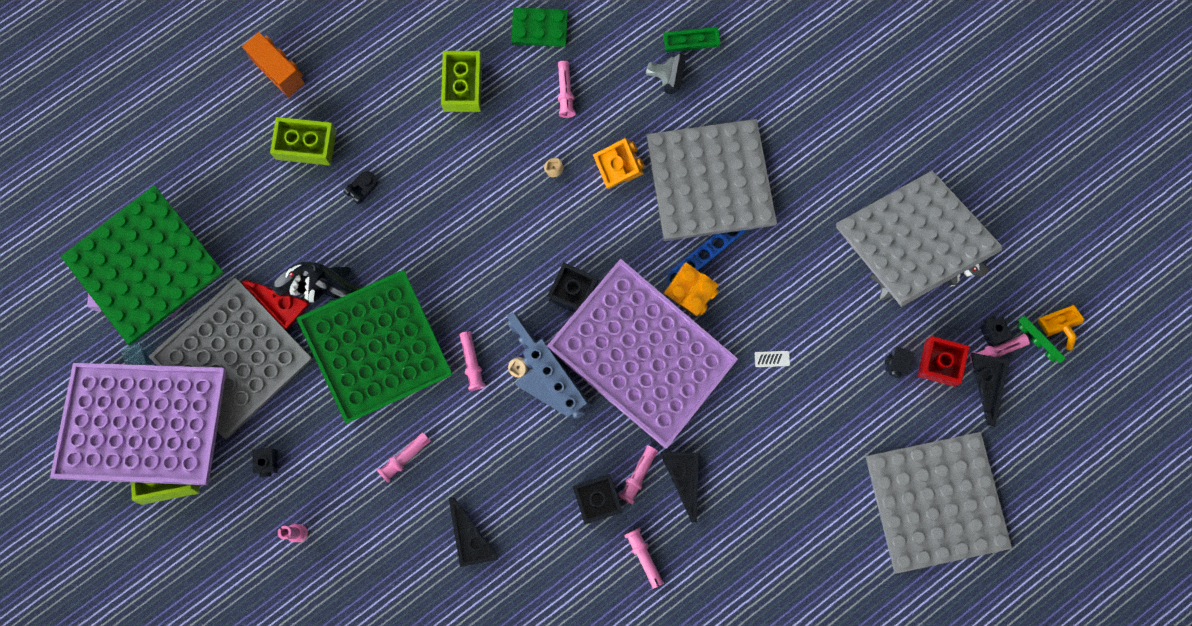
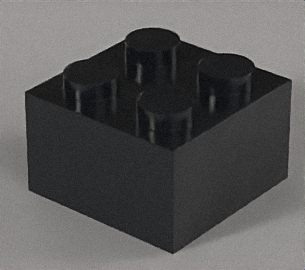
M563 262L547 295L548 301L575 313L597 287L599 278Z
M611 474L572 486L585 525L623 512Z

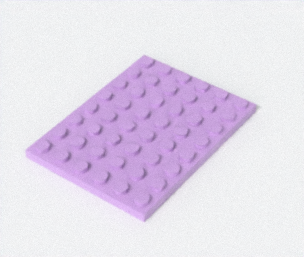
M622 259L615 264L547 345L554 355L665 449L668 448L738 360L737 357Z
M73 363L50 478L209 485L227 370L215 367Z

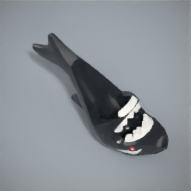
M309 261L300 262L285 270L272 286L273 291L279 296H297L303 293L308 302H314L322 295L339 299L361 288L346 281V277L350 272L349 267L328 268L323 264Z

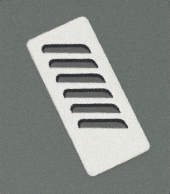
M789 351L755 352V367L790 366Z

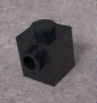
M995 316L984 320L985 324L980 326L988 346L993 347L1013 338L1003 316L997 319Z
M896 346L892 349L891 354L888 353L884 364L887 366L885 371L890 372L889 375L896 378L908 375L915 353Z
M252 449L254 474H259V477L263 478L272 477V473H278L277 449Z

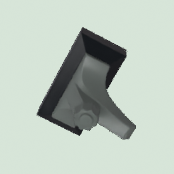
M679 53L669 58L663 65L650 62L646 69V75L660 78L664 85V92L671 95L680 90L686 55Z

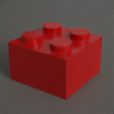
M933 336L925 340L917 377L954 387L960 385L970 346Z

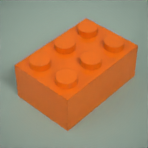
M258 32L242 46L250 59L288 98L305 84L301 78L303 74L298 70L299 68L292 60L289 61L285 53L280 48L277 49L267 35L263 37Z

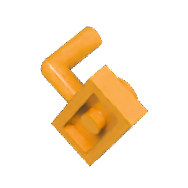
M1074 305L1038 319L1039 325L1048 337L1064 331L1068 337L1066 349L1069 351L1074 349L1077 336L1072 327L1084 322L1083 316Z

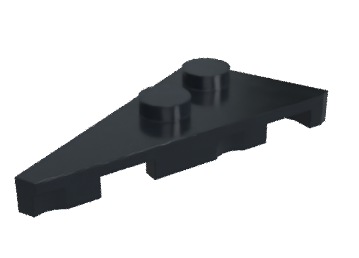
M971 352L986 423L989 426L995 427L1010 360Z
M661 451L662 460L691 523H697L699 453Z
M450 497L449 504L460 567L498 560L496 553L454 497Z

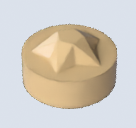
M551 158L545 163L544 170L548 176L557 177L563 172L564 166L560 159Z
M521 357L514 358L508 365L509 373L514 377H522L529 368Z

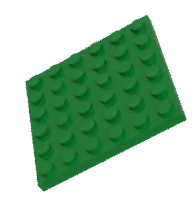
M155 185L60 256L130 346L224 274L221 267Z
M404 269L296 318L346 424L453 375Z

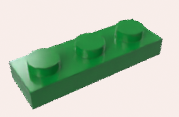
M718 27L663 32L665 53L720 47Z
M1024 315L1017 319L1020 323L1018 328L1024 334L1029 333L1033 337L1031 341L1038 348L1043 347L1047 351L1045 355L1051 362L1057 361L1062 363L1066 359Z

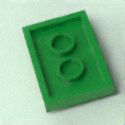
M513 8L511 44L566 47L568 10Z

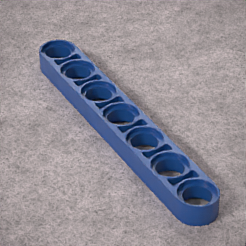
M748 230L738 231L736 236H730L728 232L712 236L668 273V285L671 283L670 276L677 274L684 263L692 262L695 265V269L700 271ZM721 239L724 245L721 248H716L713 245V241ZM702 250L707 251L709 258L706 260L701 259L699 252Z

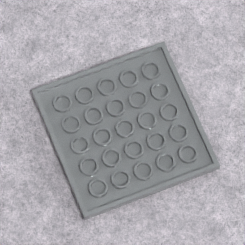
M757 119L646 135L664 241L776 226L777 221Z
M933 171L836 223V228L901 307L1002 251V245Z
M234 278L148 356L157 366L215 367L227 370L217 432L225 440L234 434L313 360L237 278Z
M981 432L866 456L895 574L1012 549Z

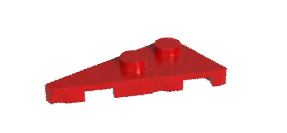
M250 280L241 282L285 330H289L297 320L296 318L301 316L310 305V302L294 296H279L272 288Z

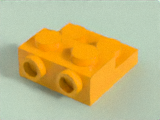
M624 138L593 154L607 189L624 181L629 182L644 174L642 169L645 166L642 159L636 156L635 152L638 149L633 141L631 142Z
M684 263L663 294L693 316H698L706 311L708 307L706 303L709 298L713 299L717 295L719 290L716 288L719 284L697 271L688 263Z

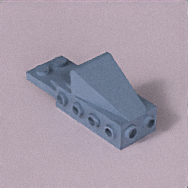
M514 312L506 316L509 319L508 326L513 332L521 336L518 340L524 348H527L523 352L525 356L523 360L529 369H532L515 382L516 386L569 418L579 419L586 413L585 409L590 407L591 404L558 357L547 347L548 343L542 339L537 342L521 318Z

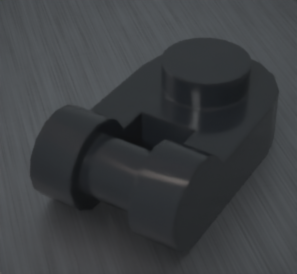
M362 172L344 189V193L347 196H351L353 201L359 205L375 189L377 178L372 172ZM358 187L362 189L360 193L356 191Z

